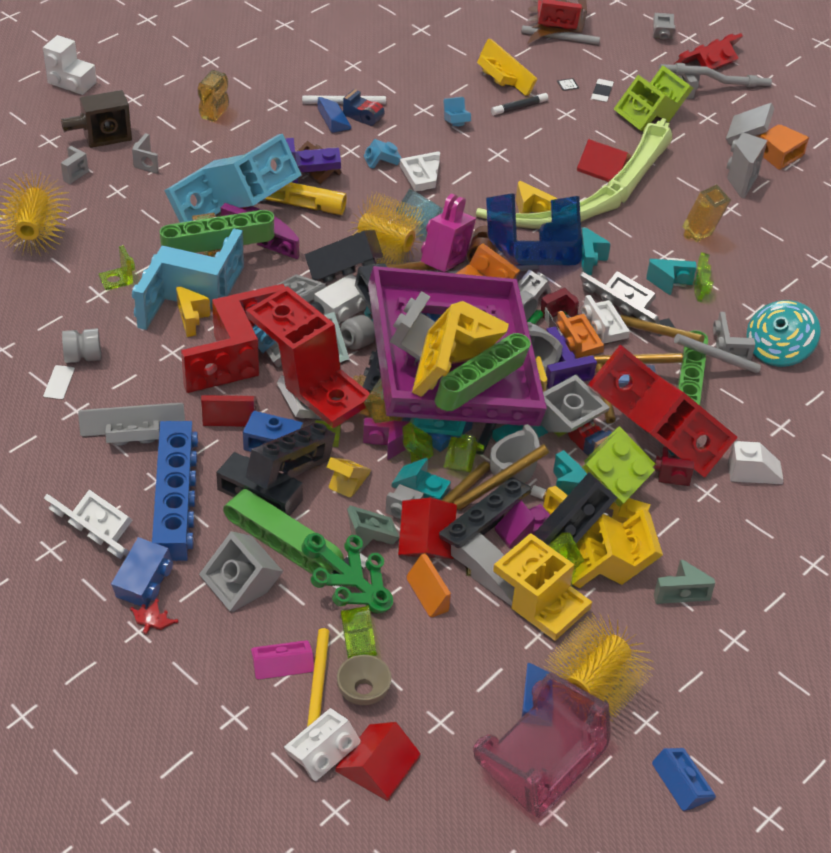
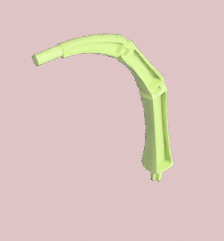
M664 118L658 121L657 124L648 123L632 157L623 169L608 182V185H604L595 194L583 201L564 207L561 212L552 210L529 214L501 211L497 213L478 208L476 217L522 228L561 229L564 224L571 227L595 215L617 209L621 202L624 203L629 198L648 169L671 144L672 132L669 128L670 124Z

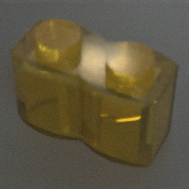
M211 70L199 83L198 96L201 100L199 103V113L202 119L216 122L228 108L229 97L226 92L228 89V78L225 73Z

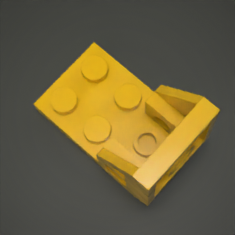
M464 301L452 304L427 331L412 393L422 397L429 389L432 390L436 386L438 379L448 374L451 364L469 361L496 344L507 332L509 324Z

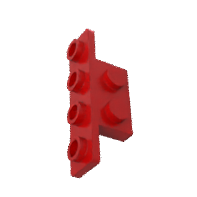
M732 33L721 41L719 39L712 41L708 46L703 44L692 52L689 50L684 51L678 56L679 59L675 63L687 64L698 59L701 67H709L713 70L734 63L739 58L732 46L743 35L742 33L737 35Z

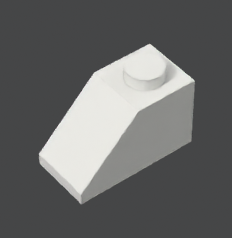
M741 441L733 443L728 460L730 481L783 484L784 480L780 461L761 443Z

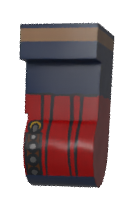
M353 89L343 98L344 115L360 123L373 126L385 115V110L380 103L362 98L361 92Z
M591 420L574 431L568 432V435L589 456L612 432L610 430L607 432L603 431L596 425L594 420Z

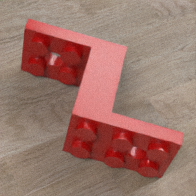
M283 283L212 299L214 337L217 342L181 350L183 383L186 393L259 376L258 338L252 328L255 324L247 318L246 310L285 288ZM213 364L211 367L205 368L206 365Z
M286 286L246 310L247 318L278 343L286 389L334 429L374 403L373 395L341 370L335 324L291 288ZM334 397L342 398L340 400H332Z
M619 345L588 384V386L680 459L694 461V470L704 478L738 438L687 394L657 375L622 345ZM629 375L628 384L624 387H619L618 381L620 377ZM702 435H706L705 445L697 447V439Z

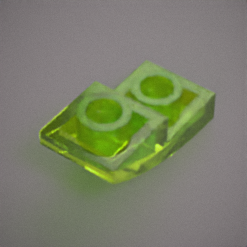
M703 252L699 256L694 278V293L698 302H702L706 294L710 295L714 281H711L712 265L708 264L710 255Z
M369 606L341 611L348 659L357 655L377 656Z

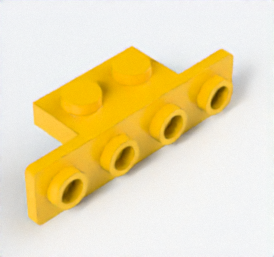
M487 39L477 61L483 68L482 71L494 77V81L501 86H505V84L515 86L524 95L529 96L537 82V77L495 41Z

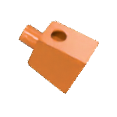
M779 124L767 130V132L756 136L767 140L763 158L779 170L805 155L809 140L808 136Z

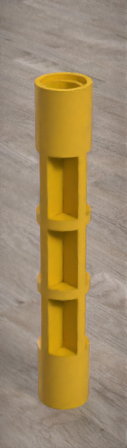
M290 182L266 197L265 200L343 215L346 208L347 194Z

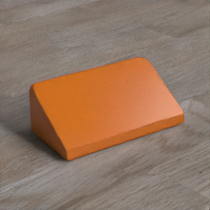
M425 553L421 554L406 578L428 616L435 617L449 612L451 593L429 557Z

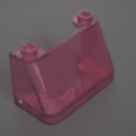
M552 672L534 685L532 689L533 707L500 740L494 735L488 734L480 737L473 747L475 761L527 812L537 818L544 816L607 749L611 737L609 704Z

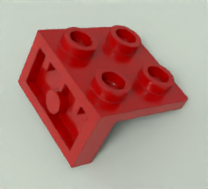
M538 0V24L547 27L558 26L564 29H577L582 9L581 4L555 0Z

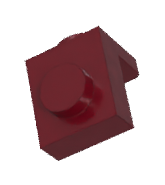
M565 287L547 294L541 299L543 318L545 319V307L552 318L557 316L560 311L566 312L570 317L577 316L578 298Z
M663 447L661 456L656 455L654 470L658 471V482L690 486L694 471V461L668 458V448Z

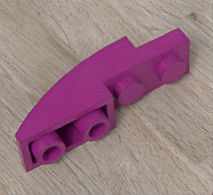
M224 203L220 208L221 216L262 210L254 206L242 209ZM274 216V238L267 242L257 243V245L298 259L299 238L285 223Z

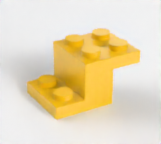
M642 509L623 524L603 513L566 554L565 558L574 564L572 585L581 588L599 574L623 585L662 557L663 553L650 512Z
M531 533L494 564L493 572L515 587L512 609L554 641L591 609L592 601L570 586L574 564Z

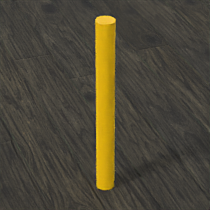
M326 628L318 630L307 727L321 716L330 633Z

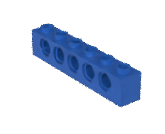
M160 421L152 542L168 548L172 561H187L188 549H193V533H189V528H194V511H190V507H195V491H191V487H196V471H192V467H197V451H193V447H198V431L193 432L192 421Z

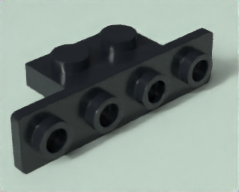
M511 477L440 531V539L456 548H461L477 534L485 535L503 519L504 513L532 492L531 486Z

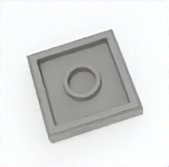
M769 103L735 115L726 137L728 144H732L735 139L738 140L743 132L753 136L767 132L775 109L773 104Z

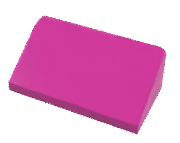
M308 640L251 648L256 679L314 671L313 652Z

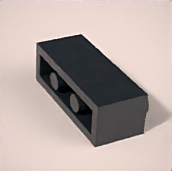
M375 230L361 231L304 254L312 279L323 281L324 284L337 280L336 275L343 274V276H347L357 272V267L377 264L376 260L384 257Z
M233 452L216 472L217 490L229 496L235 497L243 489H247L289 516L303 501V483L294 477L267 490L246 479L249 457Z
M588 472L534 534L538 539L565 557L618 497Z

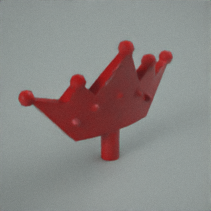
M155 599V602L147 610H145L146 605L142 604L139 610L134 609V607L130 608V611H133L136 623L145 625L142 631L143 634H147L150 627L162 630L174 623H178V619L167 618V610L162 614L159 613V599Z

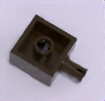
M123 90L79 97L81 106L80 116L61 118L63 132L83 129L89 148L132 141L129 104Z

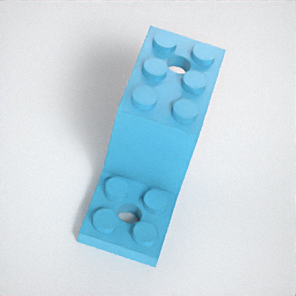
M279 134L244 155L214 160L164 191L179 222L182 223L211 218L221 212L220 208L224 203L239 208L254 206L300 177L301 173L284 135ZM272 159L275 160L277 165L275 171L271 168ZM192 194L197 199L195 207L190 202Z
M233 229L230 236L225 238L223 248L220 252L216 253L215 257L161 246L158 253L153 255L148 269L143 271L140 282L132 290V298L135 300L134 317L137 319V328L147 330L165 299L177 302L176 287H183L208 297L210 300V310H213L212 299L228 296L244 268L243 231Z

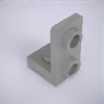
M720 312L718 320H715L713 323V334L717 335L716 348L751 361L755 348L754 338L730 337L725 312Z

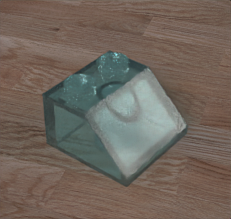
M409 188L400 203L402 204L401 207L405 203L401 215L405 210V205H407L408 207L406 208H409L408 212L411 211L410 218L413 214L412 220L416 221L415 225L419 226V233L427 237L426 226L429 220L442 214L443 208Z

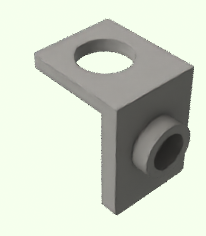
M145 133L138 143H135L133 146V165L135 168L158 173V154L151 152L150 134ZM146 157L152 160V166L146 165L143 162Z

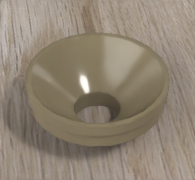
M353 656L342 663L338 670V688L342 696L354 704H375L381 701L389 692L391 672L386 663L375 656ZM366 683L372 687V691L368 694H360L355 690V687Z

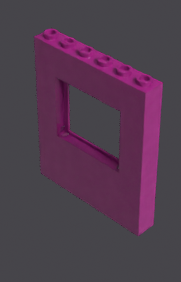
M373 266L368 287L386 416L540 426L547 407L517 279ZM422 291L429 295L430 298L421 313L443 314L452 304L464 301L509 324L507 332L499 341L510 334L520 333L527 336L531 344L524 364L520 368L457 409L445 411L435 404V397L443 376L438 379L436 386L432 390L429 389L422 397L412 393L420 360L415 362L416 358L390 342L397 330L393 325L401 313L406 316L407 313L403 310L411 297L416 300ZM467 361L451 364V368L448 373L458 368L462 364L466 363Z

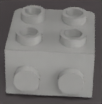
M422 291L416 300L411 297L403 311L407 313L406 316L401 313L393 325L397 330L390 340L391 343L418 360L421 358L427 331L435 323V321L421 313L430 298L429 295Z

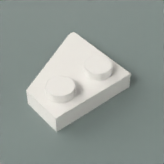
M440 152L400 159V167L415 192L436 188Z

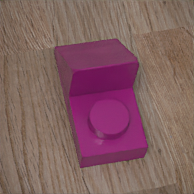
M365 418L363 443L388 445L387 460L415 444L416 431L410 429V422Z
M520 501L495 526V531L510 549L520 543L530 533L536 536L534 533L550 514L541 504L528 509Z

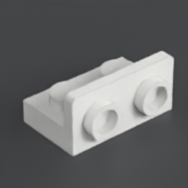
M330 708L284 746V749L291 758L306 769L311 779L317 781L357 747L361 740L349 720Z

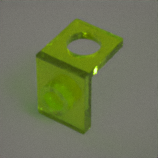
M124 245L119 246L121 268L99 273V278L105 290L133 284L132 271L135 270L133 258L129 257ZM110 276H118L120 277V280L117 282H109L107 281V278Z

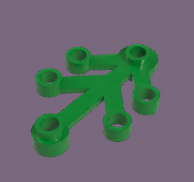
M312 533L306 536L301 545L304 555L312 559L321 557L340 573L329 574L327 570L317 568L310 578L312 585L317 588L325 586H351L358 588L362 592L351 593L346 587H338L332 595L334 604L340 607L347 604L366 605L371 612L376 614L387 612L391 608L393 596L388 589L383 587L381 568L384 565V558L382 555L372 553L365 562L366 568L370 571V584L363 578L359 552L363 546V541L359 536L350 535L344 543V548L348 552L349 565L326 546V541L321 534ZM350 542L355 543L357 547L352 546ZM371 560H375L378 565L373 564ZM316 576L323 577L324 581L319 580ZM338 594L344 595L346 599H341Z

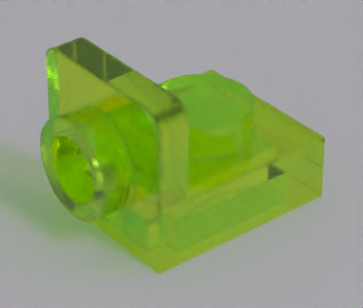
M411 422L402 427L403 444L410 452L411 463L425 458L429 460L434 456L432 436Z
M462 434L461 438L451 437L444 467L449 470L471 473L476 451L483 452L484 446L476 441V437Z
M562 533L548 545L574 564L573 574L576 572V568L584 562L570 533Z

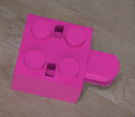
M450 194L445 201L443 213L429 220L426 226V232H428L426 241L421 248V253H423L421 262L446 272L466 260L476 218L463 213L466 204L465 198H458L457 195Z

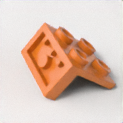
M482 243L478 246L470 264L456 274L516 279L520 269Z

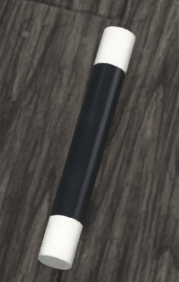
M543 93L491 108V113L495 116L548 101V94Z

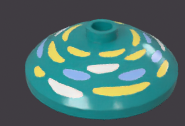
M780 300L765 305L753 315L748 324L746 336L755 340L753 355L757 359L771 366L786 367L802 362L814 352L820 341L821 328L816 314L808 306L793 300ZM779 324H785L783 327H777Z

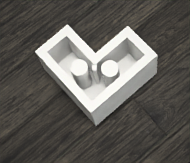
M57 35L43 47L49 84L83 95L97 83L95 65L77 59L74 40Z

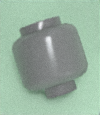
M365 315L349 318L340 327L345 345L352 350L366 347L373 343L376 338L374 323Z

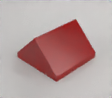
M588 139L577 166V171L609 182L623 169L630 160L631 155L620 149Z
M201 395L203 426L246 427L252 412L256 409V396Z
M434 498L402 500L398 556L420 557L421 554L425 553L429 558L453 559L451 556V544L440 539L439 532L456 520L457 504Z
M397 722L369 724L359 737L361 743L348 753L336 767L337 773L387 802L421 756L419 750Z

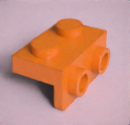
M563 311L558 312V319L555 323L564 336L568 349L574 353L576 359L604 352V344L585 314L567 318Z

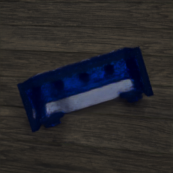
M514 193L486 198L488 237L513 265L572 266L580 263L582 259L580 196L551 200L552 222L541 225L539 241L517 240Z

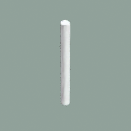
M302 96V103L318 104V97H323L338 104H343L345 96ZM361 96L371 102L376 101L381 105H386V96Z

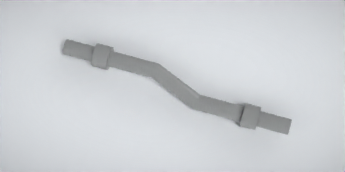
M684 63L659 65V69L663 65L677 76H683L684 74L706 75L723 84L746 85V87L752 88L756 86H771L772 84L771 78H758L756 75H747V77L726 76L709 67L685 66Z

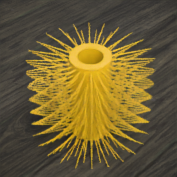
M36 174L35 186L33 180V188L31 185L28 189L26 185V190L9 178L22 191L6 184L16 193L3 190L12 197H4L10 203H1L8 209H0L6 214L0 215V217L3 219L5 217V220H7L0 221V223L5 224L7 222L6 225H12L1 227L0 229H13L6 232L7 234L15 232L12 235L13 237L18 235L12 242L20 237V245H22L25 239L23 252L26 241L28 240L30 246V240H32L33 246L35 239L38 241L37 237L42 241L44 240L42 237H47V239L57 243L48 235L51 234V236L59 237L52 231L61 230L53 225L66 226L55 220L63 218L57 214L58 212L66 211L59 208L56 210V207L68 205L52 204L55 201L69 199L56 198L48 200L56 195L51 194L48 196L52 191L45 192L48 189L47 187L44 191L42 190L43 181L40 188H38L40 177L36 188Z
M380 195L377 207V200L373 207V203H371L369 198V209L367 211V207H365L366 213L365 211L364 215L361 213L362 217L359 223H356L358 224L356 232L375 230L385 260L388 257L386 263L391 264L393 258V264L396 259V264L398 261L400 263L401 260L398 257L402 259L403 253L407 256V252L409 258V250L411 251L414 242H416L415 234L418 232H416L417 229L415 230L416 221L412 220L413 214L410 218L411 211L408 212L409 208H406L408 206L405 205V210L401 216V212L399 215L398 213L402 204H397L400 205L397 212L394 205H392L391 211L390 207L387 211L390 200L387 201L388 204L384 210L386 205L385 198Z
M618 619L617 635H614L612 625L610 627V635L607 634L604 626L600 630L602 635L598 633L597 629H594L593 625H591V628L594 631L586 627V629L583 628L585 633L581 630L583 634L576 629L581 636L579 634L576 636L578 641L572 643L574 645L573 648L570 646L569 652L562 649L560 651L562 654L557 652L560 656L557 659L558 663L564 666V669L563 667L560 668L566 673L564 674L557 669L558 672L563 674L557 677L564 678L567 681H563L565 683L552 684L568 687L567 690L562 691H570L574 697L580 700V713L582 701L584 703L587 702V706H590V701L592 705L594 702L595 706H598V702L602 708H605L603 706L605 703L609 710H613L614 706L619 708L617 704L621 706L619 704L621 699L618 696L620 697L623 694L622 692L628 694V689L633 691L630 687L631 685L628 684L632 679L637 684L634 677H637L638 671L634 670L637 667L632 662L640 666L641 664L634 661L640 658L636 659L631 654L638 650L630 649L629 646L634 645H628L627 641L618 636ZM599 707V709L601 710V712L604 713V714L607 716L605 710L603 711V710Z

